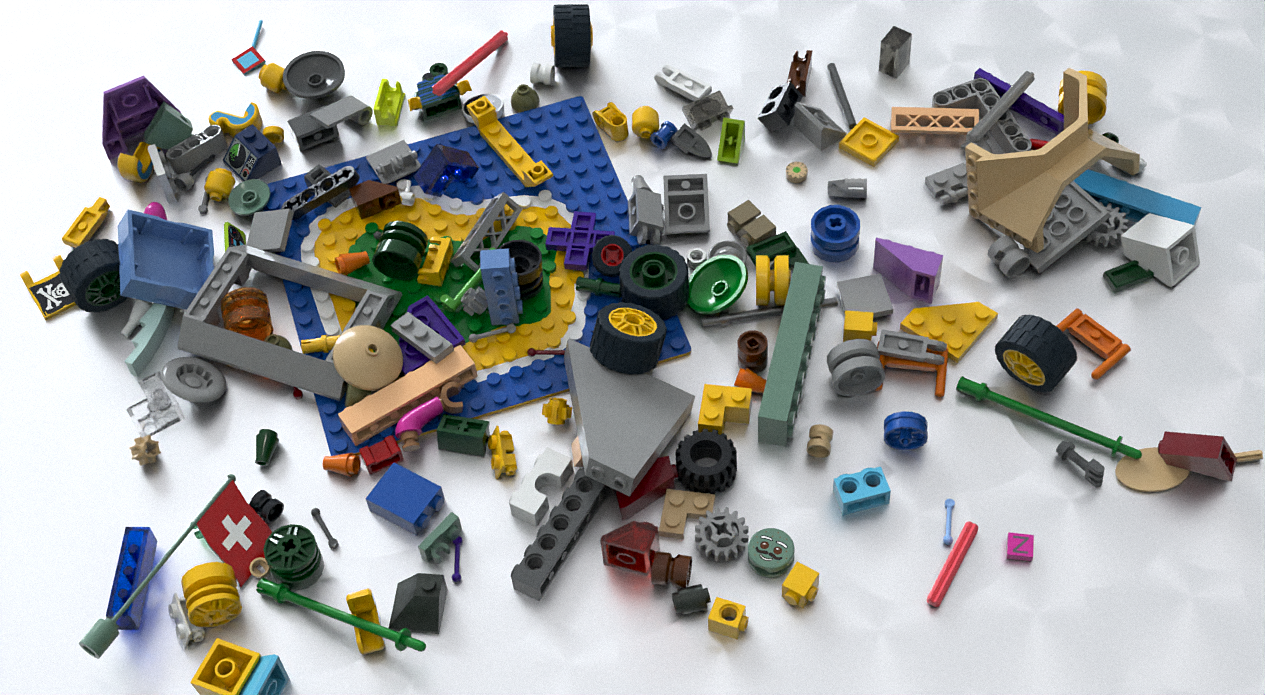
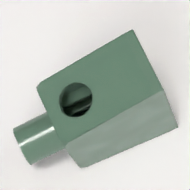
M163 102L143 135L145 143L149 145L155 144L156 147L169 150L194 134H192L193 126L191 121L169 104Z

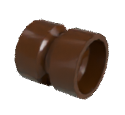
M749 330L741 334L737 340L739 368L745 370L748 368L754 373L762 372L768 364V340L766 336L756 330Z
M656 551L652 566V584L666 586L671 582L673 587H688L692 570V556L678 554L673 558L671 553Z

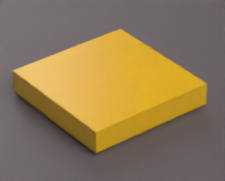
M863 117L839 142V148L875 167L898 143L899 136Z

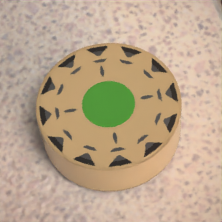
M792 162L786 167V178L790 182L801 183L806 180L808 169L804 163Z

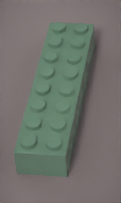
M795 262L759 409L758 442L786 447L788 438H793L795 430L794 419L798 417L800 406L798 402L799 398L803 396V380L807 378L808 373L807 362L808 359L811 360L812 340L815 341L816 323L820 321L821 303H824L826 276H822L823 266Z

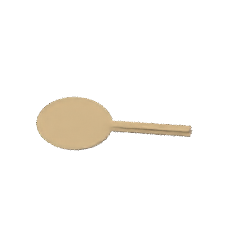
M1158 447L1139 449L1142 453L1140 459H1134L1125 455L1118 462L1115 469L1116 478L1122 485L1140 492H1161L1172 489L1184 482L1190 472L1189 470L1166 465L1158 453ZM1261 450L1234 453L1237 458L1236 463L1263 459V452Z

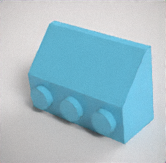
M273 654L260 657L239 695H281L290 678L279 656Z

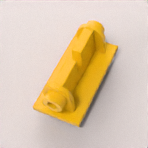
M496 426L493 434L488 438V448L492 451L491 468L494 469L495 477L498 479L501 473H506L508 476L514 475L517 470L515 454H506V452L513 453L514 451L512 435L506 430L500 432L499 426Z

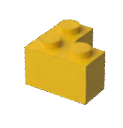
M704 384L698 432H703V429H708V432H712L714 429L721 435L724 433L725 422L749 424L752 408V389Z

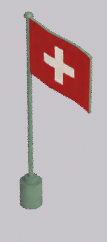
M229 474L227 476V481L112 619L107 617L105 620L99 618L79 642L80 647L94 658L100 659L120 634L117 630L119 627L116 623L117 620L195 526H197L208 546L220 560L232 566L239 587L241 588L251 576L249 569L251 562L256 558H265L264 545L272 531L246 502L235 484V475Z

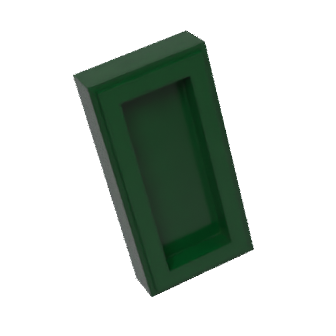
M786 231L746 247V252L755 267L756 255H768L770 261H773L777 255H789L797 251V246Z
M1137 260L1103 273L1104 279L1115 293L1155 276L1154 272L1150 269L1146 271L1140 267Z

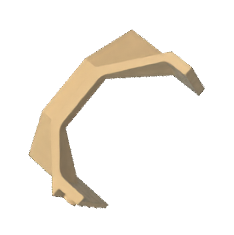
M1071 68L1063 72L1064 131L1042 148L1032 151L992 154L972 142L965 147L969 214L975 219L986 223L991 228L1000 231L1006 236H1010L1024 247L1036 253H1039L1044 248L1043 228L1062 191L1098 160L1102 159L1133 176L1139 172L1140 154L1088 128L1087 76Z

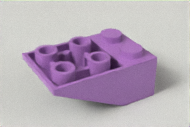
M876 237L873 268L909 298L932 304L940 284L943 255Z

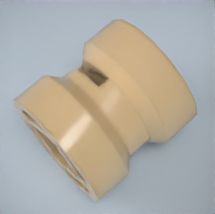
M821 424L811 426L807 453L817 458L828 457L831 452L830 442L833 439V430L829 426Z

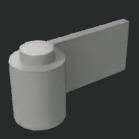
M348 96L311 113L310 118L327 129L348 119L353 120L359 125H365L370 121L373 109L354 96Z

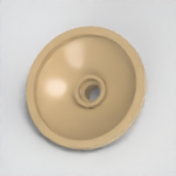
M360 325L347 329L339 336L333 348V363L338 374L348 384L358 389L375 391L383 389L397 379L402 370L403 355L397 341L389 333L375 326ZM369 348L373 349L375 352H370Z

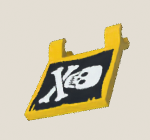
M59 254L52 258L58 270H60L63 258ZM24 271L20 274V277L45 320L76 305L60 280L59 271L35 283L29 272Z

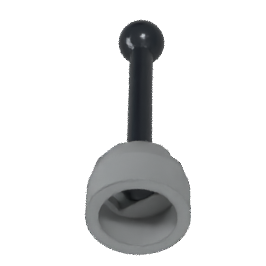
M210 155L190 174H179L174 179L176 186L185 192L188 191L194 184L193 176L209 161H213L215 155Z

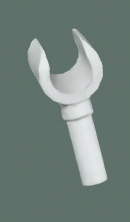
M409 180L406 181L404 192H401L402 205L413 206L415 194L410 193L412 182Z

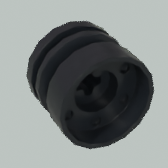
M512 240L504 243L498 249L509 248L510 258H515L521 300L525 301L533 298L543 287L541 251L535 244L525 240Z

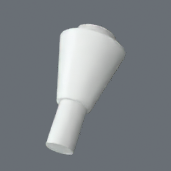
M136 299L128 319L129 322L121 331L124 336L129 337L136 326L140 325L139 320L151 308L153 303Z

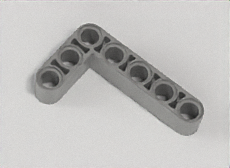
M978 78L936 92L933 95L932 108L979 109V116L982 119L1000 97L988 80ZM1008 109L989 131L1004 153L1031 151L1032 143Z

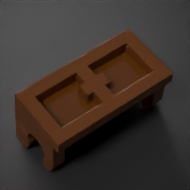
M798 50L794 52L787 83L791 82L803 97H806L811 74L813 50H807L805 58L798 56Z

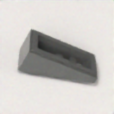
M318 164L304 176L307 187L309 188L330 176L331 173ZM330 185L326 191L333 187V185ZM346 190L327 202L336 208L350 197V192Z

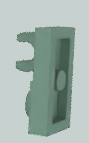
M451 512L418 546L421 558L427 563L433 558L436 563L440 564L442 562L441 557L438 555L440 551H444L447 554L451 553L447 544L451 540H455L462 530L460 519L457 515Z

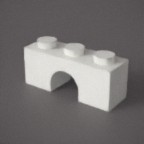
M548 447L542 455L539 454L534 462V467L530 473L524 475L520 488L517 492L514 491L509 499L512 516L537 527L549 510L548 498L540 493L539 490L545 486H555L562 489L574 472L572 458Z

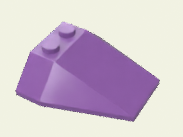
M144 75L103 91L101 144L109 160L118 157L120 153L125 154L129 152L124 141L144 133L163 102L181 113Z

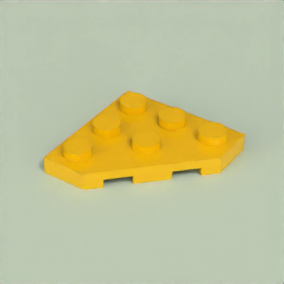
M980 302L914 308L900 323V329L908 334L929 337V339L944 342L949 349L948 358L958 364L996 321L998 313Z

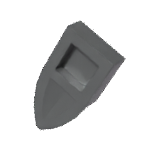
M685 123L670 140V142L686 154L690 152L700 157H712V152L707 142Z

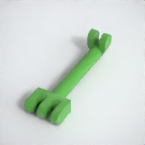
M480 268L454 299L448 295L440 297L445 310L454 313L462 303L461 299L469 288L474 289L482 280Z

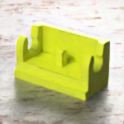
M382 79L373 108L377 125L397 126L406 95L403 93L399 81H396V88H393L389 85L388 79Z

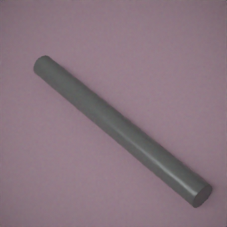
M830 63L827 65L848 127L853 129L857 125L837 68L834 63Z

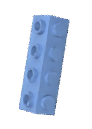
M509 248L480 250V269L491 324L508 325L509 323H519V314H523V303L520 286H518L515 258H510Z

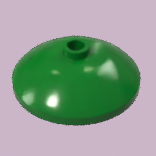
M718 255L703 262L689 277V299L687 302L689 306L701 314L718 313L732 306L741 297L748 282V270L745 264L733 255Z

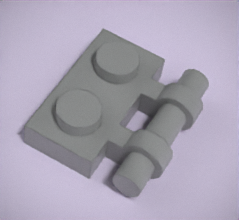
M965 163L925 177V184L935 198L939 197L942 206L948 203L954 204L958 202V199L968 197Z

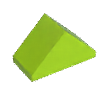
M723 117L717 160L738 164L745 143V121Z

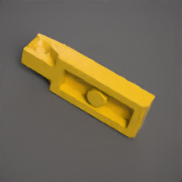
M99 197L93 206L84 207L63 235L61 240L65 245L76 248L91 239L108 214L110 205L107 199Z

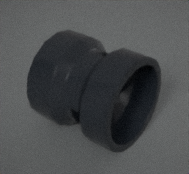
M266 490L258 491L249 503L256 513L261 514V517L268 523L276 521L284 510V504L276 498L273 499L272 495Z

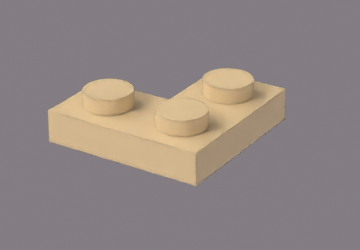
M667 489L660 521L659 536L684 539L687 518H706L707 510L713 514L715 494Z

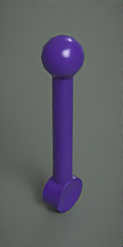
M460 536L453 540L455 563L452 580L454 582L461 580L459 561L460 546L463 544V540Z

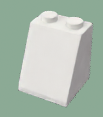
M1149 213L1121 235L1124 255L1132 261L1137 260L1139 262L1138 265L1146 271L1150 269L1154 272V276L1167 286L1173 287L1200 264L1195 225Z

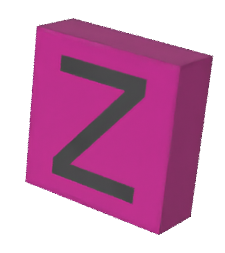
M1008 532L1006 559L1032 561L1034 535Z

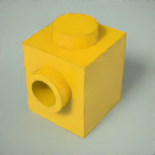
M845 310L843 342L854 339H867L871 341L872 336L877 335V322H873L874 312Z
M796 562L782 584V597L785 601L802 608L806 606L808 601L812 602L819 590L817 588L819 585V572Z

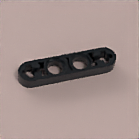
M352 166L343 167L285 201L281 210L291 209L294 212L292 220H296L355 186L360 176ZM330 185H333L330 190L326 191ZM315 195V197L311 201L307 202V200L311 196Z

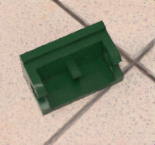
M443 414L436 430L438 449L485 456L486 442H488L490 436L489 421Z

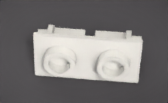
M174 593L172 602L168 606L169 616L175 620L177 638L179 640L182 639L184 648H187L189 640H194L195 642L202 641L205 631L203 627L191 624L187 615L188 610L185 605V597L182 596L178 599L177 593Z

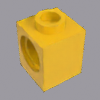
M716 597L708 617V630L738 639L740 632H745L749 617L746 616V606ZM726 617L735 618L733 621L724 620Z

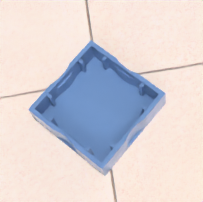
M127 209L117 226L120 296L187 310L214 269L213 231L186 223L171 222L157 216Z

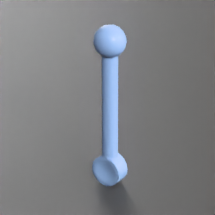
M946 499L944 504L945 508H947L946 536L943 538V542L946 545H950L953 542L951 537V519L955 501L953 499Z

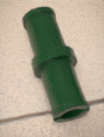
M580 276L577 278L576 291L595 293V296L607 295L621 298V289L618 283L607 282L602 278L597 280Z

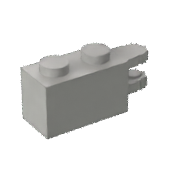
M636 188L628 200L630 235L637 236L638 244L644 245L647 239L650 240V245H659L660 233L663 232L665 226L662 216L664 205L661 201V194L641 188Z

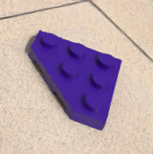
M428 295L408 306L407 312L452 343L453 348L466 344L462 335ZM399 338V346L403 355L401 373L404 376L430 361L428 357L404 339Z

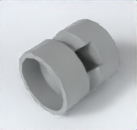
M1010 236L999 238L988 250V257L999 266L1000 270L1009 279L1020 276L1031 263L1030 257L1023 249L1019 248L1018 244Z

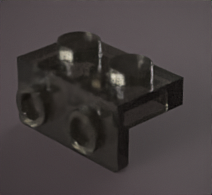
M720 90L682 107V111L691 129L694 131L697 129L703 131L712 125L711 123L715 121L723 122V117L730 118V114L734 109L732 105H727Z

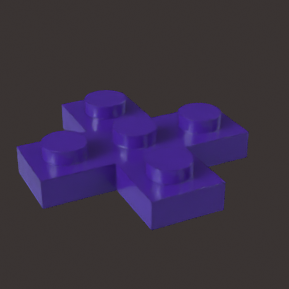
M574 211L571 228L549 227L545 246L546 250L566 251L565 269L587 271L590 253L593 252V247L597 241L605 236L615 235V232L595 230L596 213Z

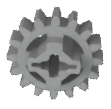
M1109 203L1104 208L1109 212L1110 218L1088 234L1086 242L1093 240L1095 241V246L1103 243L1104 247H1107L1110 242L1115 246L1117 240L1121 241V235L1128 230L1129 220L1125 219L1126 213H1119V207L1112 209Z
M715 507V513L712 514L707 510L706 518L699 517L700 525H695V532L697 533L695 535V542H700L698 544L700 551L706 549L705 556L707 558L714 554L715 561H718L720 556H723L725 561H728L730 554L736 558L738 557L737 550H745L744 543H748L749 535H747L749 527L744 525V517L738 519V511L730 514L728 507L724 509V512H720V509ZM734 526L738 531V536H736V533L733 531ZM705 532H708L710 541L706 539Z

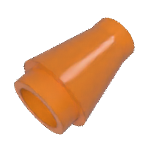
M366 251L339 254V257H335V265L339 274L348 275L364 265L370 264Z
M740 368L734 386L751 388L752 392L763 394L767 380L748 368L746 370Z
M353 453L325 456L322 465L324 470L351 477L353 474H358L360 470V458Z

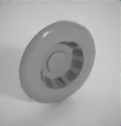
M175 358L166 363L161 371V378L166 388L184 400L199 403L211 402L220 398L226 390V380L221 371L213 364L199 358Z

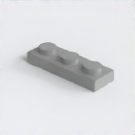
M409 312L391 324L392 331L436 364L454 351L452 343Z

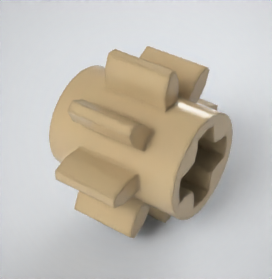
M151 435L135 438V445L129 447L132 454L131 459L139 461L141 466L156 462L155 456L161 453L158 445L159 441L151 440Z

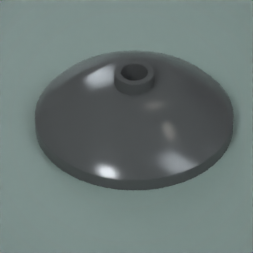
M325 51L303 53L292 59L283 72V81L286 89L294 96L304 99H318L330 95L341 86L345 78L343 62L336 55Z

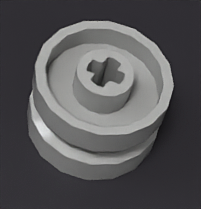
M867 339L848 340L838 344L827 355V365L829 372L832 374L834 389L838 394L853 397L864 395L874 391L885 380V371L880 362V355L877 346L872 341Z

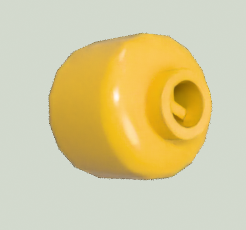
M273 62L268 65L265 64L258 75L261 86L275 93H279L282 89L286 90L283 81L285 68Z
M641 106L632 113V131L637 136L647 139L651 137L653 132L659 130V114L655 109L650 106Z
M216 168V170L209 172L204 190L209 194L210 199L221 202L222 199L229 198L236 181L230 171Z

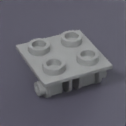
M405 140L366 156L367 161L383 184H389L422 169L421 164L417 160L418 155L416 151H411Z

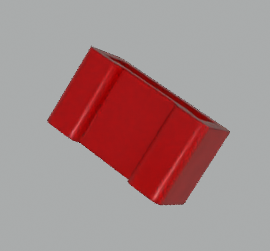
M393 435L384 438L383 441L372 446H365L359 449L361 458L370 475L390 467L393 462L397 464L404 460L402 451Z

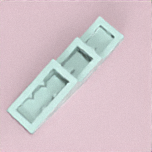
M154 303L139 320L142 330L132 340L135 349L125 360L132 375L139 377L154 357L171 324L175 307Z

